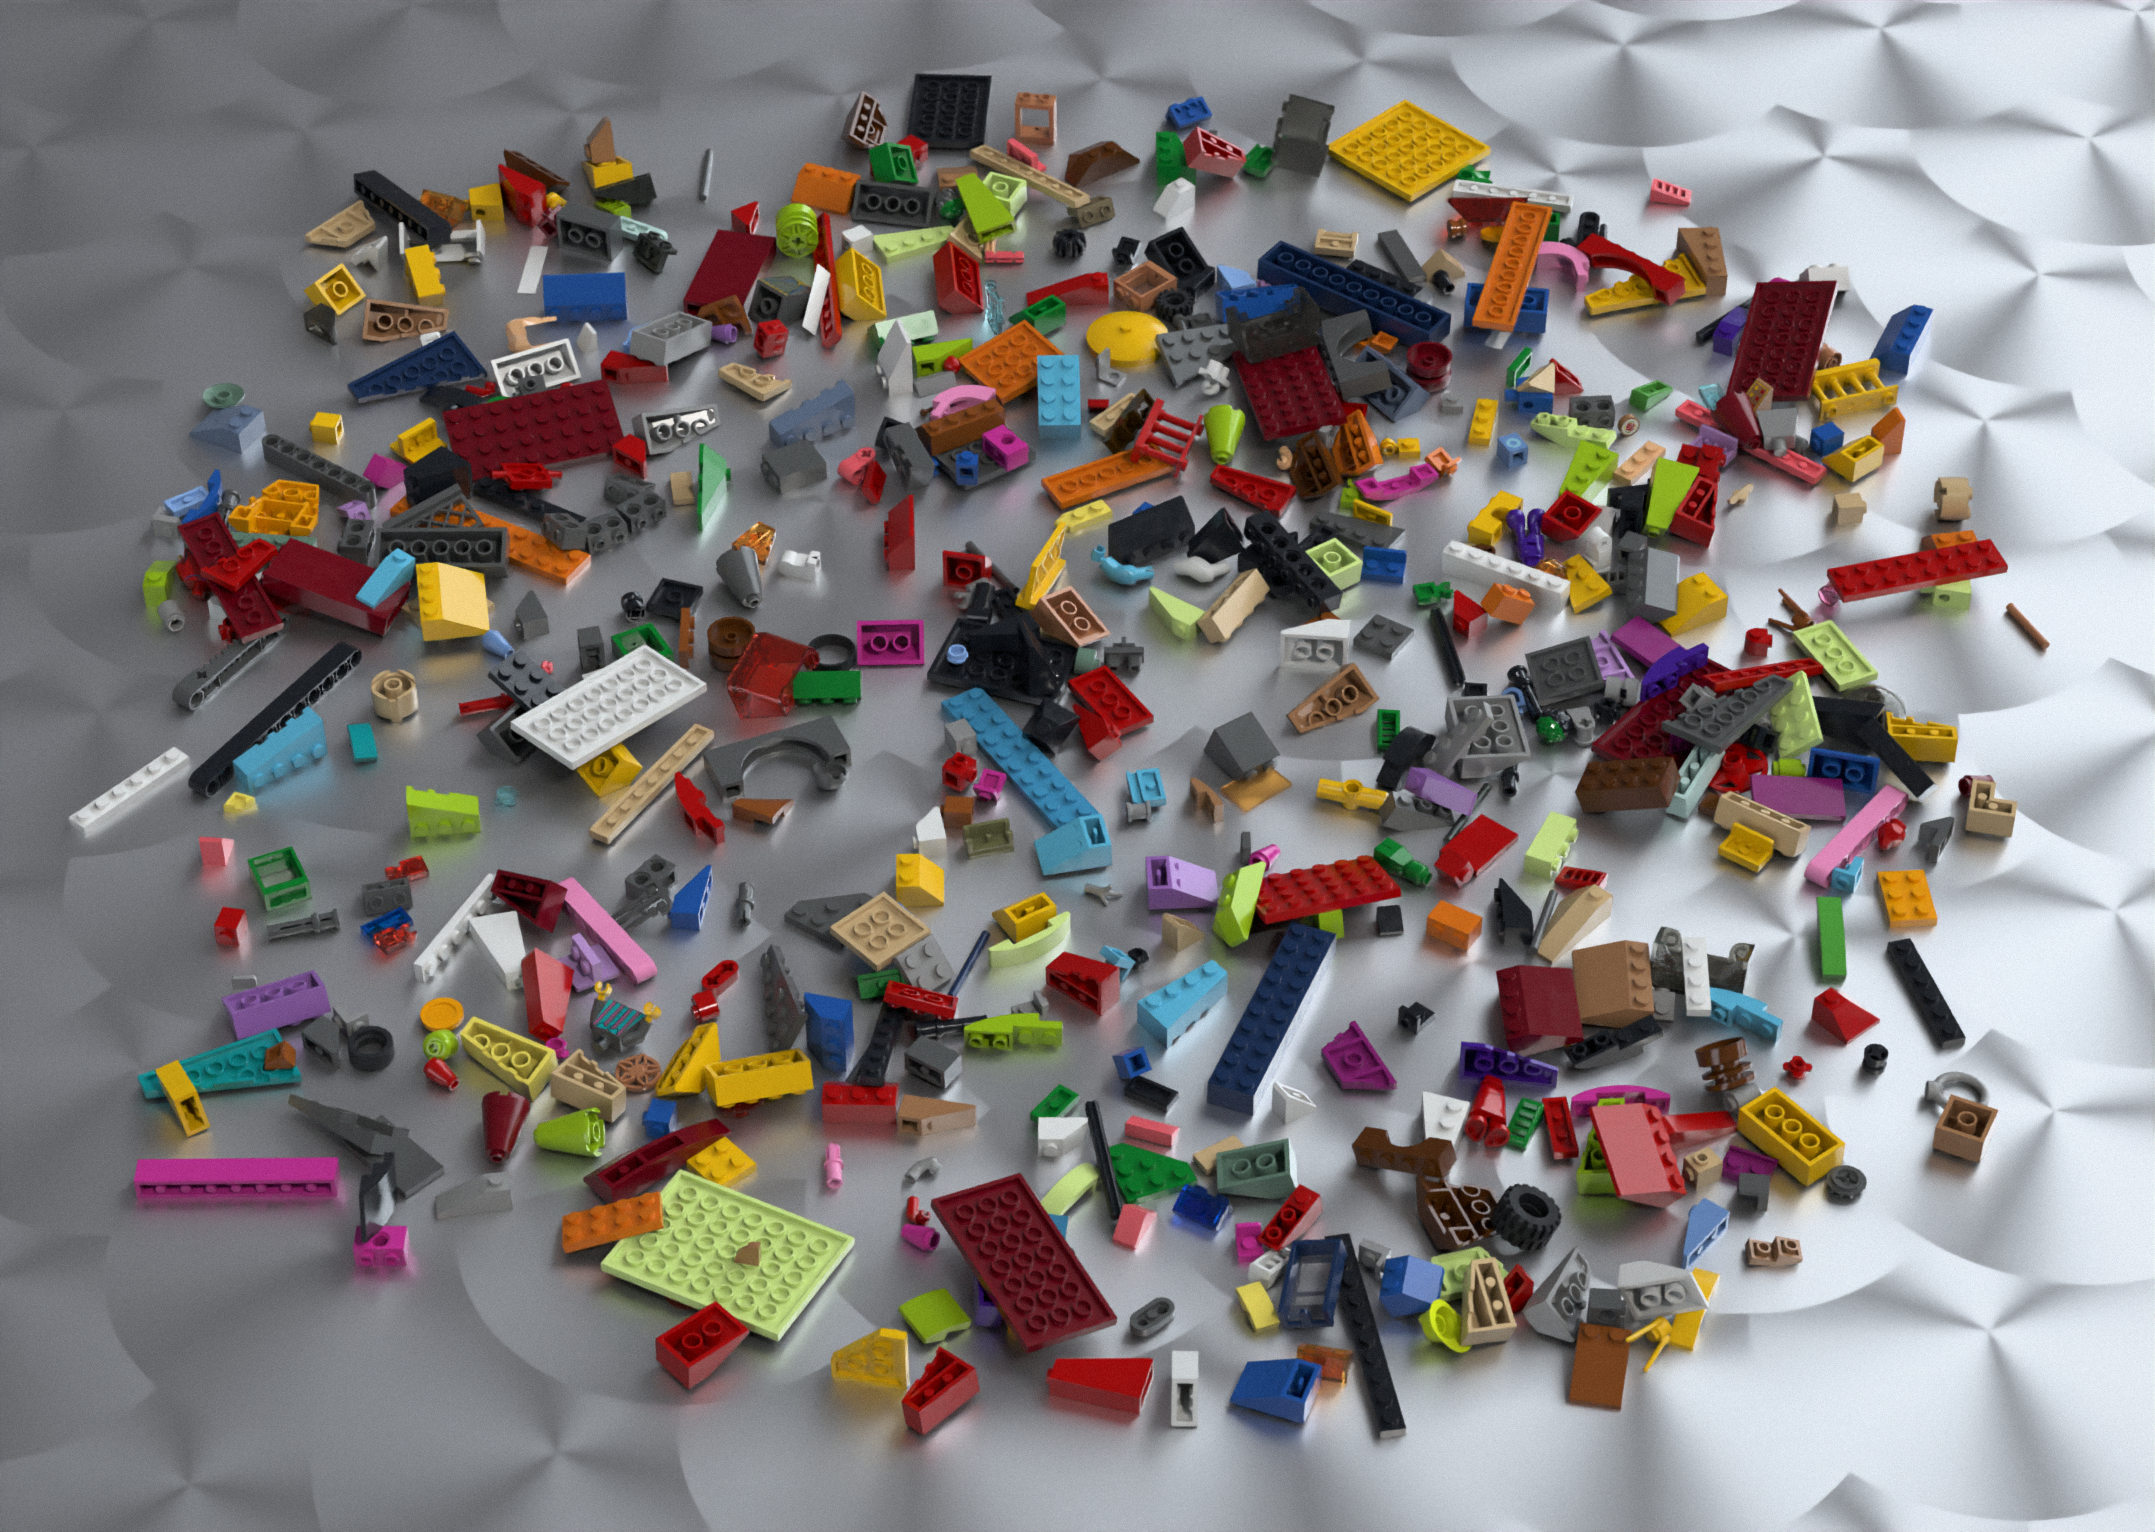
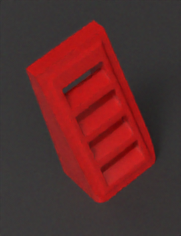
M1564 866L1555 879L1554 884L1573 891L1593 884L1605 889L1608 874L1601 871Z

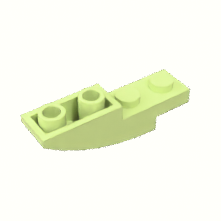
M1539 412L1530 423V427L1545 438L1573 450H1577L1581 440L1608 449L1616 439V431L1587 427L1585 425L1580 426L1577 423V418L1565 415L1560 416Z

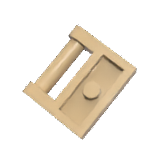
M1318 229L1314 254L1354 258L1359 232H1352L1350 234Z

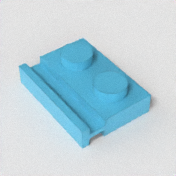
M1159 768L1136 770V773L1126 771V781L1132 804L1145 803L1146 800H1149L1151 807L1166 805V795Z

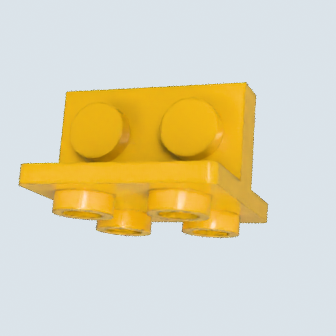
M431 417L398 435V440L390 444L392 451L411 464L441 445L448 449V444L438 438L436 421Z

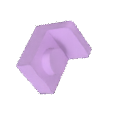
M354 499L336 508L339 516L348 519L372 520L366 503Z

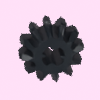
M1063 228L1062 231H1056L1053 239L1055 254L1060 255V258L1067 257L1068 259L1070 257L1076 259L1077 256H1082L1087 247L1084 233L1080 232L1079 229L1072 230V228Z

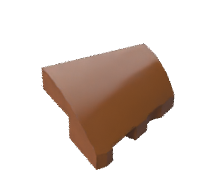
M736 294L702 306L698 312V318L712 322V326L731 324L737 328V331L745 332V335L752 333L749 320Z
M740 798L732 804L733 818L750 824H754L758 819L773 825L779 816H786L794 805V800Z

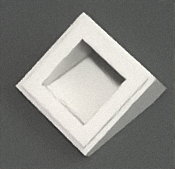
M588 322L584 324L576 341L577 346L584 354L598 350L597 333Z

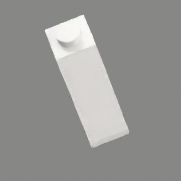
M1172 1351L1171 1426H1198V1351Z

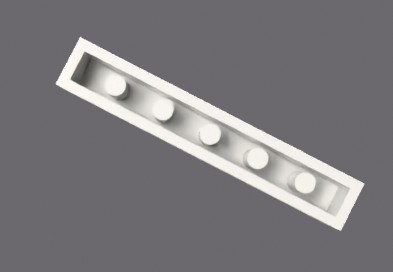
M1454 540L1442 552L1441 572L1488 589L1494 583L1508 584L1518 590L1522 588L1530 593V598L1536 606L1558 614L1569 602L1571 581Z

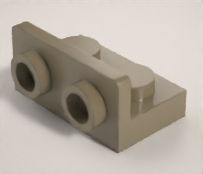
M1100 195L1091 198L1089 203L1082 205L1080 208L1066 207L1068 215L1076 216L1081 228L1115 217L1112 198Z

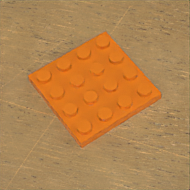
M1023 320L958 359L961 363V368L981 386L996 389V399L1004 405L1038 385V355L1065 354L1026 320Z

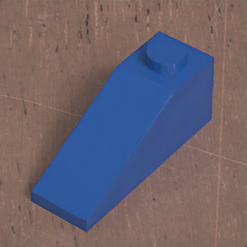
M706 865L675 895L672 909L667 913V918L671 919L672 929L700 931L713 884L712 865Z

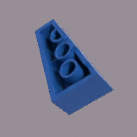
M1292 283L1215 292L1216 316L1222 322L1227 323L1258 317H1274L1277 314L1293 315L1296 311H1300L1299 286Z

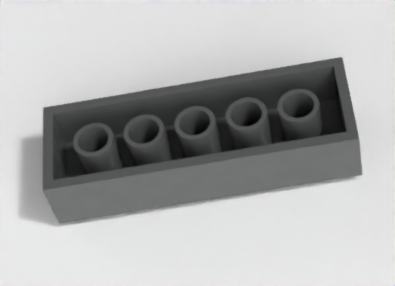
M507 527L376 528L374 569H377L381 562L398 548L415 558L412 578H417L416 564L434 562L482 573L484 578H508L510 536Z

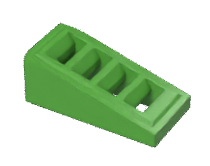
M1659 380L1632 389L1629 403L1642 411L1648 410L1671 394L1673 388Z

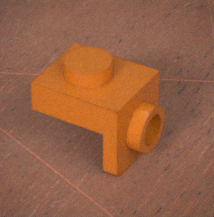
M1442 446L1424 458V461L1429 463L1439 474V478L1454 474L1459 469L1457 465L1462 460L1459 456L1453 460Z

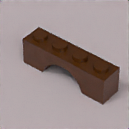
M1365 1127L1352 1144L1358 1165L1444 1179L1457 1160L1451 1140L1429 1137L1419 1144L1402 1147L1391 1144L1387 1130Z

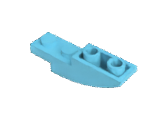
M1710 987L1711 1016L1709 1017L1728 1027L1736 1022L1775 1043L1781 1038L1783 1020L1767 1013L1768 1004L1744 994Z

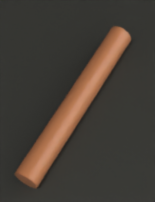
M2009 603L2006 606V610L2043 649H2047L2050 646L2048 640L2013 603Z

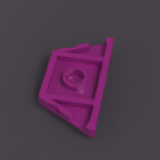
M1355 1020L1349 1023V1028L1343 1034L1340 1032L1334 1037L1332 1042L1321 1049V1057L1342 1089H1397L1396 1080Z

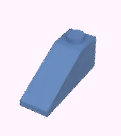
M1703 1198L1698 1205L1694 1204L1688 1213L1689 1222L1681 1269L1689 1270L1728 1229L1729 1211L1706 1198Z

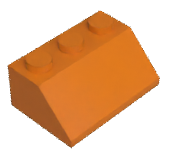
M806 163L798 173L791 204L800 203L812 209L846 216L853 207L856 182L861 180V175L819 166L814 163Z

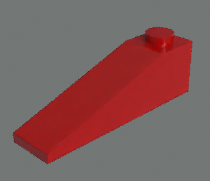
M1107 272L1087 273L1026 293L1027 307L1052 294L1066 303V306L1109 304Z
M1728 1111L1665 1115L1661 1118L1664 1129L1669 1136V1143L1673 1153L1738 1131L1737 1123Z

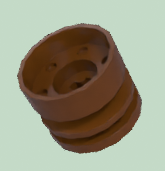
M1744 1037L1720 1040L1695 1050L1699 1067H1711V1070L1701 1075L1703 1080H1712L1704 1085L1706 1092L1733 1090L1755 1079L1753 1071H1745L1752 1067L1751 1062H1739L1740 1058L1748 1054Z

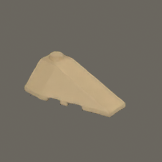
M1595 884L1572 891L1559 902L1546 927L1538 953L1535 955L1550 964H1554L1611 916L1613 895Z

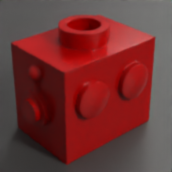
M779 319L758 323L753 347L762 358L782 355L785 352L789 330Z

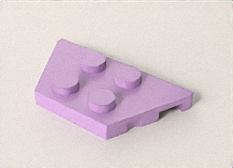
M1601 630L1597 638L1591 639V643L1605 688L1607 676L1620 677L1621 681H1624L1625 678H1635L1614 643L1610 640L1606 630Z

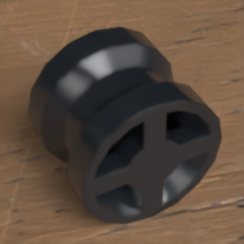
M1881 1044L1866 1046L1862 1062L1863 1069L1874 1075L1883 1073L1886 1070L1889 1054L1887 1048Z

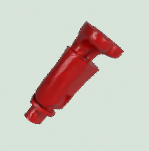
M1485 1075L1484 1080L1479 1084V1089L1473 1099L1464 1130L1466 1135L1474 1142H1479L1485 1135L1484 1145L1492 1148L1506 1145L1510 1139V1130L1506 1126L1505 1087L1502 1085L1501 1079L1491 1075Z

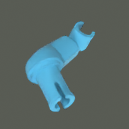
M1098 545L1096 549H1092L1091 559L1095 562H1101L1100 569L1111 581L1134 585L1137 581L1152 580L1154 578V571H1148L1153 569L1151 566L1135 568L1133 565H1121L1111 556L1108 558L1104 557L1106 549L1103 546Z

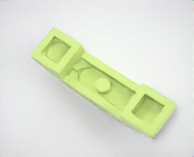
M1066 911L1049 919L1047 929L1018 943L1012 944L1007 939L988 948L989 966L991 968L1015 966L1032 961L1048 953L1058 946L1070 932V913Z
M1087 1162L1068 1172L1040 1202L1046 1212L1063 1216L1088 1189L1093 1192L1102 1183L1099 1168Z

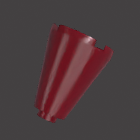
M1736 391L1731 392L1716 402L1717 408L1714 411L1711 410V418L1730 436L1737 438L1738 443L1745 449H1756L1761 445L1763 435L1750 398L1744 391H1741L1742 394H1737Z
M500 1091L490 1092L483 1097L481 1103L485 1155L495 1163H502L510 1158L530 1114V1102L514 1092H508V1096L500 1095Z

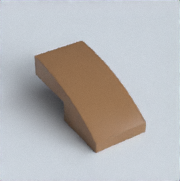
M1190 778V797L1197 810L1207 808L1214 823L1223 821V803L1218 795L1202 781Z

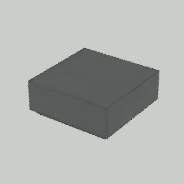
M1250 832L1241 833L1242 865H1249L1251 856Z

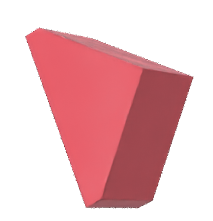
M199 837L203 865L226 866L234 839Z
M1123 1204L1112 1242L1136 1250L1156 1218L1157 1212L1135 1204Z

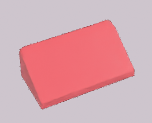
M1132 1116L1125 1123L1126 1136L1172 1147L1180 1130V1127L1137 1116Z

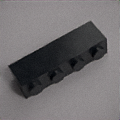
M1874 717L1856 732L1920 802H1923L1938 788L1937 784Z

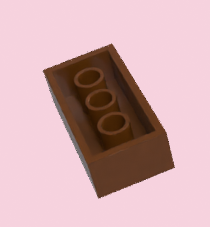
M1673 757L1588 762L1575 793L1583 813L1668 808L1681 777Z

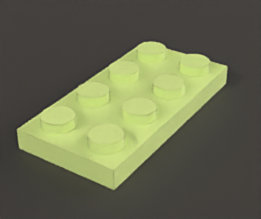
M1832 620L1793 632L1792 639L1809 658L1824 665L1823 675L1838 692L1877 680L1878 672Z
M1802 670L1786 678L1793 682V690L1769 710L1773 730L1780 733L1777 747L1781 759H1793L1810 750L1811 747L1824 742L1807 675Z

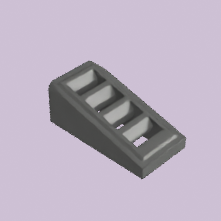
M1628 569L1598 573L1611 587L1612 594H1626Z

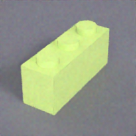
M1551 811L1525 854L1524 872L1550 880L1553 873L1559 871L1562 858L1568 856L1571 843H1575L1578 838L1579 830L1576 829L1577 819Z

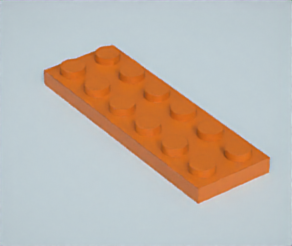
M1154 444L1149 445V448L1164 453L1158 446ZM1133 448L1043 478L1041 479V486L1062 510L1173 472L1174 466L1146 455L1145 457L1141 456L1138 463L1129 461Z

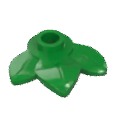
M1471 164L1462 168L1456 176V179L1493 183L1489 180L1491 171H1475Z

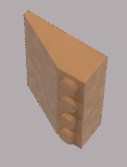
M1622 940L1572 951V968L1581 1023L1623 1028L1650 1014H1654L1648 943Z

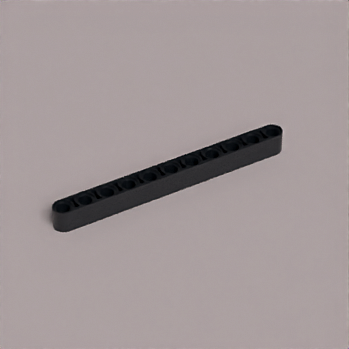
M343 641L337 643L198 767L189 778V788L208 797L215 795L235 777L233 761L255 744L260 746L273 731L277 733L287 726L285 722L292 717L297 719L303 714L302 710L307 706L310 708L314 706L359 665L363 656L362 650Z

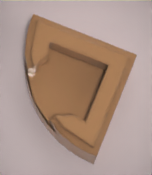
M749 1242L748 1245L739 1248L734 1263L759 1266L761 1262V1242Z

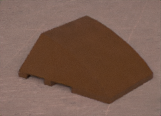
M1417 1174V1213L1437 1249H1458L1498 1234L1495 1231L1496 1227L1492 1225L1491 1214L1499 1199L1492 1188L1466 1183L1456 1186L1448 1184L1445 1179H1439L1438 1182L1425 1180V1176Z

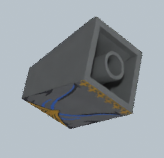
M791 275L757 279L748 317L758 323L779 319L787 328L805 316L811 287Z

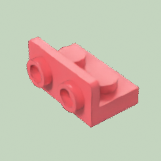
M1014 138L1007 140L1008 156L1041 172L1046 171V166L1038 161L1036 153Z

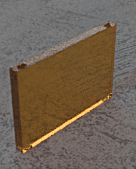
M1275 769L1269 772L1263 770L1250 781L1244 779L1238 782L1235 779L1221 787L1220 791L1248 812L1290 788L1292 783Z

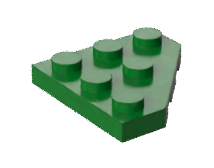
M1125 1143L1109 1147L1118 1189L1126 1204L1140 1205L1198 1187V1180L1187 1162Z

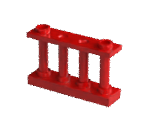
M1157 398L1136 440L1129 461L1138 463L1141 456H1149L1175 466L1176 470L1173 477L1178 478L1180 471L1185 472L1189 461L1186 458L1196 437H1201L1204 425L1201 423L1204 416L1200 414L1195 424L1165 413L1166 410L1162 409L1164 400ZM1163 420L1192 431L1191 435L1161 425L1160 422ZM1158 432L1187 444L1183 447L1156 437L1154 434ZM1154 444L1180 454L1181 457L1180 459L1149 448V445Z

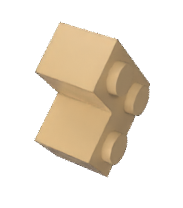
M1973 779L1965 830L2012 837L2017 801L1994 798L1995 782Z

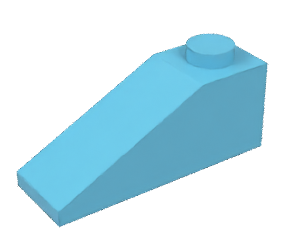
M397 548L381 562L357 593L356 599L374 609L412 579L415 558Z

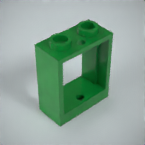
M652 623L611 636L612 653L617 660L629 654L627 650L651 642L659 654L674 663V653Z
M292 846L247 860L250 877L267 912L312 898L309 880ZM290 868L296 879L267 888L264 887L260 878Z

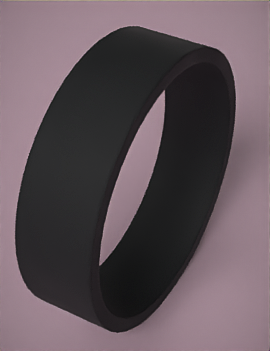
M821 635L813 639L807 646V664L812 671H849L855 665V645L849 638L843 635ZM831 645L844 647L852 653L847 660L838 664H822L811 657L812 653L817 649Z

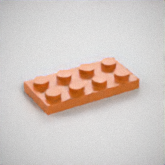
M660 1191L644 1193L638 1197L621 1199L615 1203L603 1206L598 1205L592 1209L571 1212L568 1215L562 1216L563 1248L565 1253L664 1228L663 1204Z

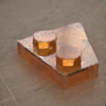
M759 521L732 543V548L734 551L741 550V546L751 547L758 556V563L765 566L776 538V529Z

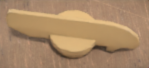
M1749 483L1742 489L1735 490L1733 496L1727 502L1730 504L1745 503L1748 499V494L1753 490V484Z

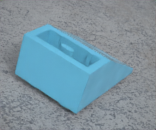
M1102 814L1078 817L1034 841L1043 876L1112 865V845Z

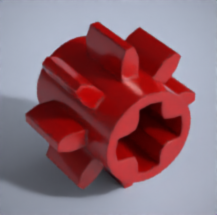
M226 617L223 619V625H218L219 634H221V640L226 639L228 643L233 644V639L239 640V637Z

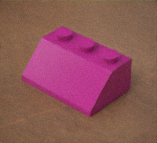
M924 620L857 621L858 666L924 664Z

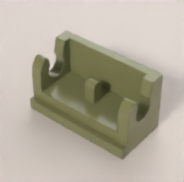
M1008 818L963 826V845L969 860L1014 852L1012 830L1010 831Z

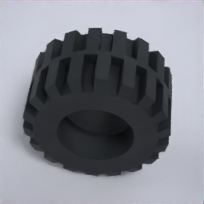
M1528 1184L1509 1186L1491 1214L1492 1225L1496 1227L1495 1231L1501 1235V1238L1504 1241H1508L1510 1245L1517 1246L1524 1251L1525 1249L1528 1251H1535V1249L1539 1251L1545 1247L1560 1225L1562 1216L1558 1205L1554 1203L1555 1201L1552 1197H1549L1546 1192L1540 1191L1535 1186L1530 1187Z

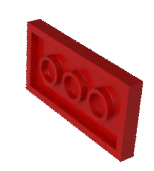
M1106 665L1068 680V688L1087 709L1104 719L1110 726L1115 725L1120 731L1121 736L1154 722V715Z

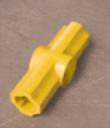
M1320 778L1316 797L1342 802L1343 807L1348 810H1356L1360 807L1379 810L1387 799L1388 792L1363 787V784L1356 779H1350L1342 783Z

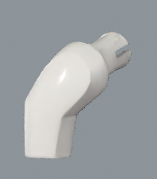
M1197 556L1177 560L1174 565L1178 575H1188L1199 582H1212L1214 577L1230 572V566L1226 560L1209 564L1206 560Z

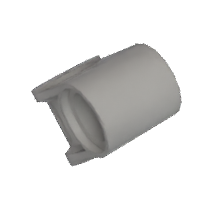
M1589 707L1565 710V715H1568L1571 720L1570 733L1575 743L1583 747L1591 746L1595 741L1593 735L1595 720L1591 715Z

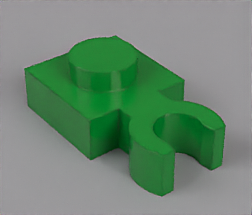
M1434 582L1413 585L1412 592L1419 606L1438 603L1440 598L1451 599L1454 595V590L1450 589V582H1442L1437 586Z

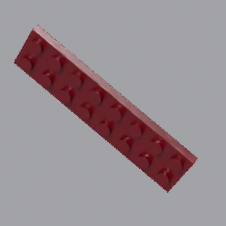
M218 512L177 526L179 535L199 569L206 566L210 568L218 564L217 560L222 557L227 559L235 555L239 549ZM255 575L236 593L205 578L242 644L284 629L281 618Z

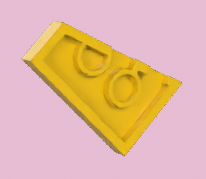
M1579 553L1560 564L1564 579L1571 581L1569 596L1575 615L1612 594L1611 587Z

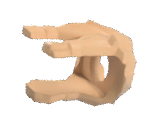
M556 316L543 318L526 317L508 322L505 325V334L508 336L509 342L507 347L515 354L549 344L531 346L527 340L525 326L557 320Z

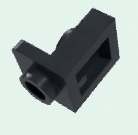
M1415 1002L1409 1008L1404 1005L1399 1007L1398 1024L1415 1035L1419 1034L1435 1020V1012L1418 1002Z

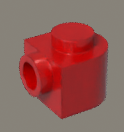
M1763 628L1748 630L1745 635V652L1751 656L1767 657L1768 648H1772V634H1768V629Z
M710 989L692 995L691 1001L693 1006L690 1007L694 1020L698 1019L700 1023L720 1017L718 1004Z

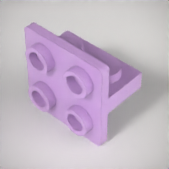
M581 933L571 936V954L558 959L559 962L574 970L572 986L576 992L595 986L597 981L603 983L619 976V970L600 944L589 946Z

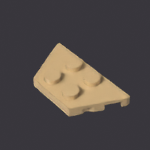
M359 200L305 234V241L347 248L374 231L375 222L370 217L368 210H365L363 201Z

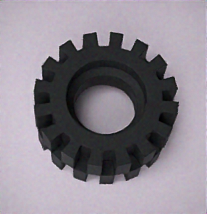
M1170 288V291L1165 289L1164 293L1160 292L1157 295V316H1160L1161 320L1165 319V322H1169L1176 314H1182L1183 316L1192 315L1193 296H1191L1190 292L1187 293V290L1181 291V288H1177V290Z

